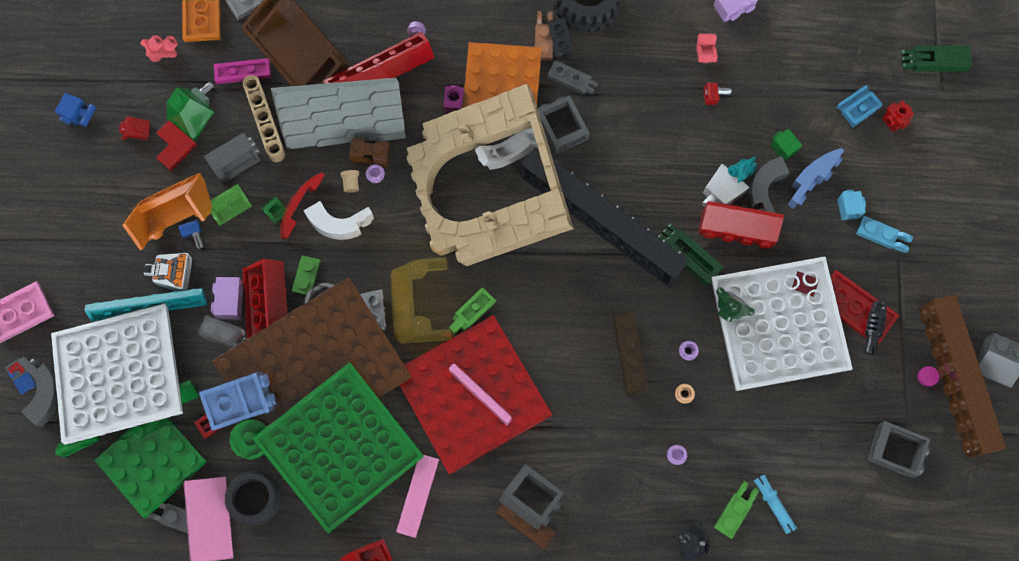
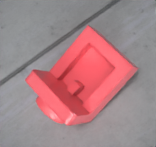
M716 34L698 35L696 46L698 62H717Z

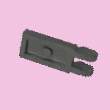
M161 503L158 508L165 509L162 516L154 512L148 516L158 520L161 524L188 534L186 510L168 503Z

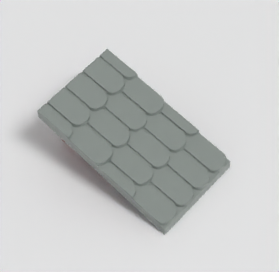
M380 66L332 83L271 88L286 148L296 149L316 145L317 147L351 143L352 137L365 139L366 142L406 138L398 80L396 78H388Z

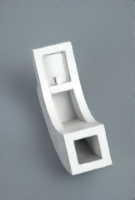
M529 128L516 133L500 144L479 146L475 151L483 166H488L491 170L504 167L523 158L534 147L537 148L538 145L533 129Z
M320 201L304 210L308 220L319 233L338 240L351 239L361 235L359 227L369 225L372 222L371 220L374 219L369 207L346 219H337L329 215Z

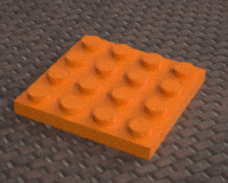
M469 42L463 108L525 84L531 88L537 106L542 48Z

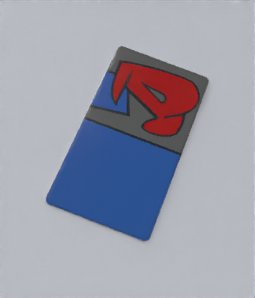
M19 358L5 368L22 395L35 387L36 384L29 372L18 363L21 360Z

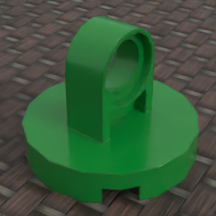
M251 418L238 422L230 434L231 449L239 457L250 460L259 458L264 453L252 438L267 426L260 420Z

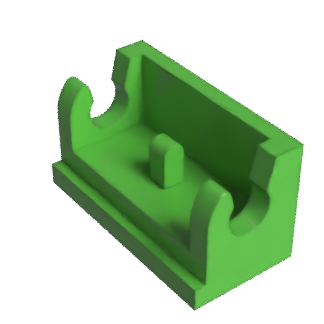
M238 184L211 200V214L219 226L252 207Z

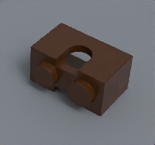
M352 137L349 150L351 163L376 164L381 167H388L391 153L389 142L376 141L375 144L366 143L365 139ZM364 155H371L373 159L364 158Z

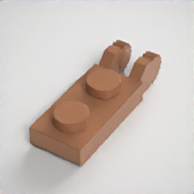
M538 11L535 27V47L542 48L541 60H552L553 43L548 24H541L542 11ZM553 12L548 14V23L553 22Z

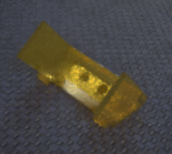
M446 257L416 259L395 268L391 272L393 332L398 342L415 343L450 340L452 338L451 329L431 331V323L427 317L414 315L412 280L423 278L427 271L448 269Z

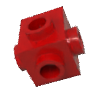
M904 101L898 104L894 102L886 108L887 112L882 117V120L894 132L899 128L904 129L911 123L910 119L915 114L912 108Z

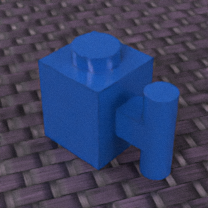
M64 93L55 113L60 117L59 120L65 124L70 125V123L86 127L96 107L92 104L87 106L82 99Z

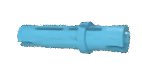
M766 475L760 476L764 485H762L759 478L755 479L754 482L763 494V500L769 504L785 534L791 532L787 524H789L792 530H795L797 526H795L776 495L778 494L776 489L773 490Z

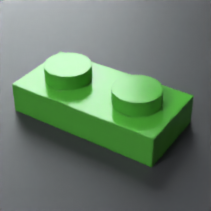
M301 256L292 293L306 296L309 290L314 288L321 264L320 259Z

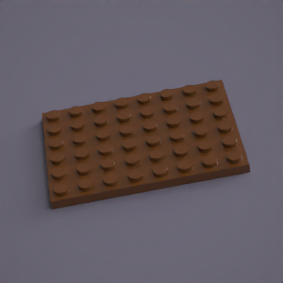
M347 277L212 361L225 383L260 371L263 372V375L267 374L270 382L268 389L270 394H274L277 404L274 405L275 409L271 412L251 417V419L260 420L266 426H269L349 362L378 398L412 377L350 277Z

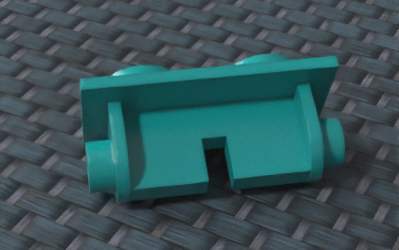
M754 156L748 160L742 159L737 164L729 166V175L737 177L738 183L752 176L757 169L756 157Z

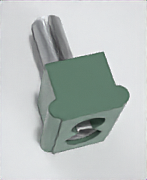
M209 82L201 89L195 87L191 92L206 105H209V98L205 94L214 85Z

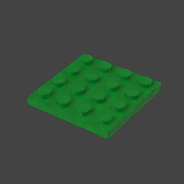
M168 417L131 427L94 460L145 519L180 488L184 481H187L207 462Z

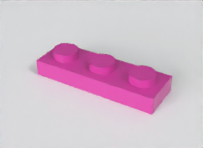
M269 58L214 64L216 84L244 81L249 75H254L258 79L271 78Z

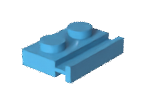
M865 85L839 103L836 108L840 109L841 114L854 127L879 110L883 104Z

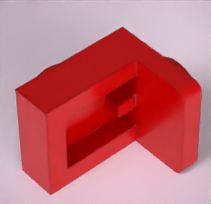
M127 116L119 126V133H122L121 139L126 140L127 137L147 140L149 138L150 121Z

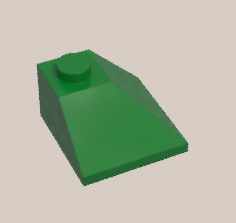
M177 87L167 101V119L193 141L197 139L215 113L189 89Z

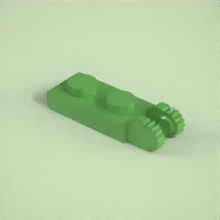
M745 481L741 484L737 493L732 496L714 526L716 530L730 539L734 537L759 492L758 489L754 488L747 501L743 499L741 495L746 491L749 484Z

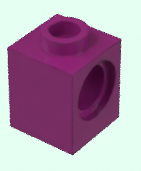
M457 85L445 87L444 114H449L463 108L464 88ZM453 97L458 98L457 101H451L450 99Z

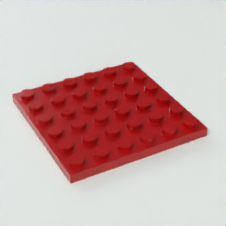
M494 315L405 364L412 377L399 385L449 475L552 416ZM453 364H456L511 416V422L507 426L449 372V368Z

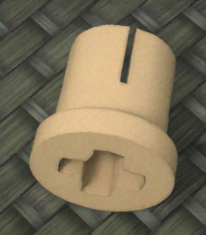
M348 170L341 172L340 176L343 178L344 192L359 191V171Z

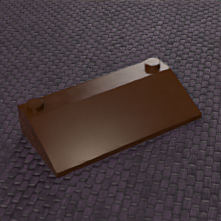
M263 0L241 26L243 31L262 53L269 58L270 62L291 86L325 84L324 80L352 67L294 0Z

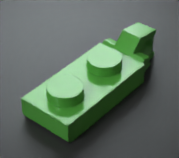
M482 287L455 313L453 317L455 322L449 327V330L455 335L461 329L465 331L470 328L496 303V300Z

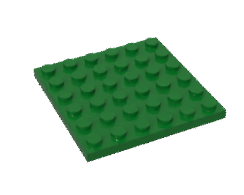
M350 362L252 438L327 533H330L424 457Z

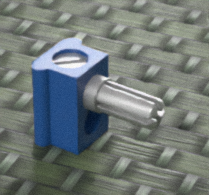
M198 220L178 226L183 238L192 236L197 249L203 248L200 238L202 229Z

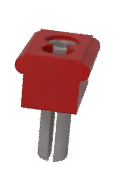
M709 82L703 88L705 105H716L719 101V94H731V88H719L718 83Z

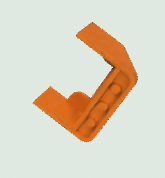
M200 173L195 174L143 199L136 205L122 226L139 250L144 249L149 240H157L162 237V232L165 228L192 215L199 217L201 221L207 218L211 213L212 203L204 178Z

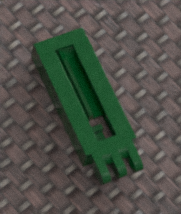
M915 46L913 50L901 51V56H904L901 58V62L904 63L902 64V69L968 72L972 67L970 46ZM930 57L935 59V61H922V59L929 60Z
M668 224V230L664 229L662 231L665 237L659 234L657 238L667 241L676 252H682L688 260L685 269L707 287L712 282V277L718 276L724 269V266L682 230L679 231L672 224ZM680 241L690 249L686 254L682 251L684 246L678 244Z

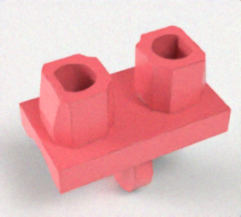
M153 35L150 39H143L140 42L146 48V55L153 62H159L161 57L175 58L177 56L175 47L178 43L173 36H167L165 40H162L161 37Z

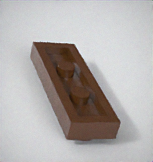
M504 504L496 511L498 515L543 550L556 534L548 526L541 525L538 530Z

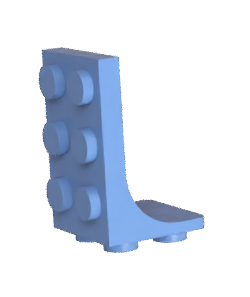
M260 371L199 392L212 431L259 414L271 412L275 409L274 405L277 403L274 394L269 392L268 386L270 382L267 374L263 375V372Z

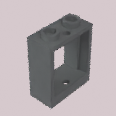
M570 95L565 98L559 97L554 103L544 104L538 108L545 136L555 154L588 140L589 131ZM568 107L580 130L556 139L545 116Z
M244 133L204 156L222 184L261 161L258 157L260 152L251 137L247 138Z
M884 421L878 424L867 461L910 478L919 477L925 468V464H923L925 456H928L931 449L929 445L930 439ZM889 433L917 444L910 469L882 458Z
M525 464L504 491L499 501L538 530L541 525L546 526L552 518L550 515L551 511H557L563 501L560 499L564 493ZM525 479L553 499L542 516L513 496Z

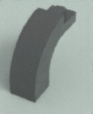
M782 156L767 162L754 177L749 188V204L751 209L759 208L758 210L775 213L768 197V187L773 183L786 179L789 174Z
M23 357L18 363L33 376L36 382V394L33 400L21 412L34 425L42 428L52 418L58 408L55 372L51 367L45 364L41 365L34 358L30 360Z

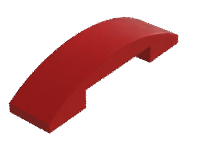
M321 172L305 182L290 199L281 222V239L285 240L289 237L297 223L291 219V216L306 191L314 192L325 175Z

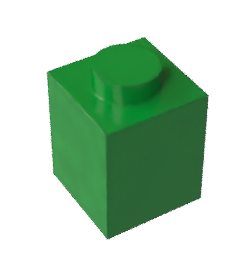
M789 129L776 133L772 137L774 140L770 145L779 157H783L784 161L797 154L803 146Z

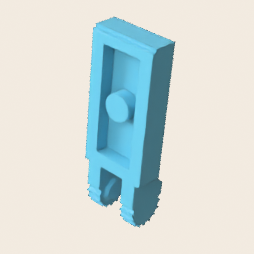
M866 216L862 217L856 232L858 236L904 253L908 252L909 247L903 243L895 242L896 239L905 242H912L913 236L910 234L899 232L900 230Z

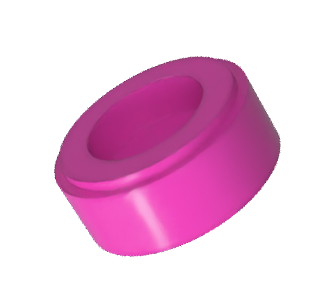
M931 366L924 367L918 372V381L923 386H933L939 380V373Z

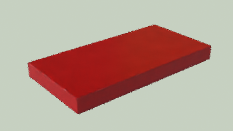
M835 270L830 278L840 319L867 339L865 330L868 314L873 301L879 300ZM889 307L886 310L883 337L879 339L878 345L899 317V314Z

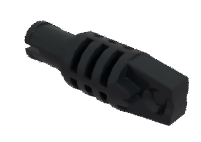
M873 301L869 311L865 336H867L864 349L865 354H877L878 342L883 337L887 304L884 302Z

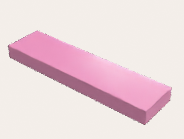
M456 364L449 368V372L506 426L511 422V416Z
M423 455L424 457L417 462L396 531L397 533L414 538L417 536L439 463V459Z

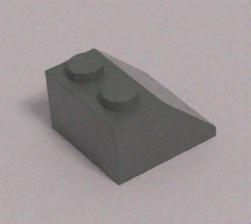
M996 333L986 337L977 359L982 376L1011 388L1019 377V343Z

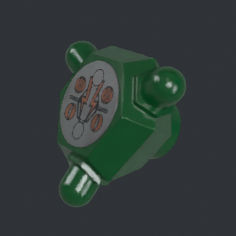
M722 287L717 288L718 307L720 308L718 315L721 318L731 322L733 319L738 320L747 315H754V308L749 307L743 299L734 293L725 291Z

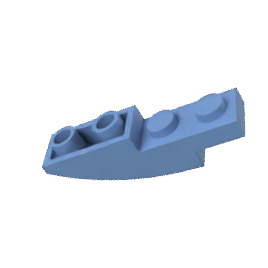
M840 148L831 151L811 163L792 184L791 187L797 190V192L787 205L792 209L797 204L801 206L807 198L804 195L807 190L811 192L816 183L820 185L823 180L828 181L833 174L831 171L832 167H837L842 161L841 154L844 150Z

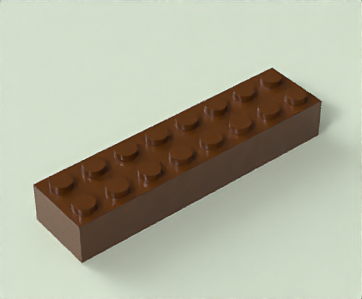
M956 295L933 299L920 308V318L926 327V337L931 342L932 356L938 364L937 371L944 383L943 390L950 402L949 409L956 421V431L962 439V450L967 455V458H972L1006 449Z

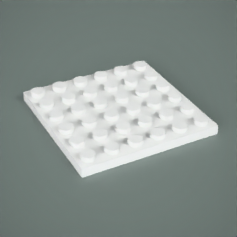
M826 257L712 277V286L718 312L720 308L718 307L716 290L719 287L734 293L755 310L754 315H747L738 320L733 319L731 322L720 317L736 391L852 370ZM797 271L804 273L803 282L805 285L811 287L818 283L817 288L811 290L808 294L794 290L800 284V280L796 276ZM805 276L815 277L816 282L814 284L807 283ZM794 279H796L797 285L792 288ZM812 292H815L814 297L810 296Z
M166 304L51 333L61 442L66 445L183 413L169 311Z

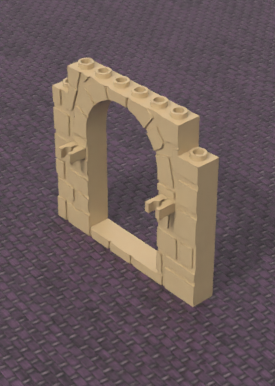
M527 84L423 123L424 130L422 133L426 141L407 148V161L413 168L411 176L417 185L416 194L422 203L420 207L421 213L427 222L425 228L431 236L430 247L433 252L440 256L456 251L455 254L458 262L469 266L573 229L533 92ZM532 128L551 189L550 192L495 212H485L479 218L463 222L445 219L431 202L430 195L433 194V184L436 175L447 161L479 146H484Z

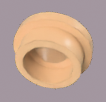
M681 384L676 388L675 397L680 403L687 404L694 399L695 391L690 385ZM686 391L688 397H683L681 392Z

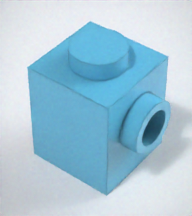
M846 190L837 199L841 220L858 219L865 213L866 201L862 197L861 191Z

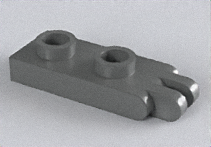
M556 60L547 74L548 79L581 94L586 92L593 94L595 91L593 88H596L598 85L595 81H592L593 78L590 75Z

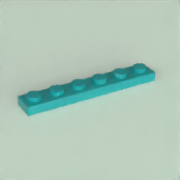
M202 288L123 300L96 302L85 305V312L90 321L94 322L161 304H166L168 311L206 306L207 298Z

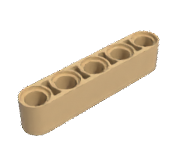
M249 75L244 79L243 86L269 158L273 162H280L285 158V150L259 79L254 75ZM252 85H257L255 88L250 89ZM260 100L262 101V102H261L260 104H258V105L255 104L257 101H260ZM268 117L265 121H260L261 118ZM268 133H274L271 137H266ZM274 149H279L277 153H272Z

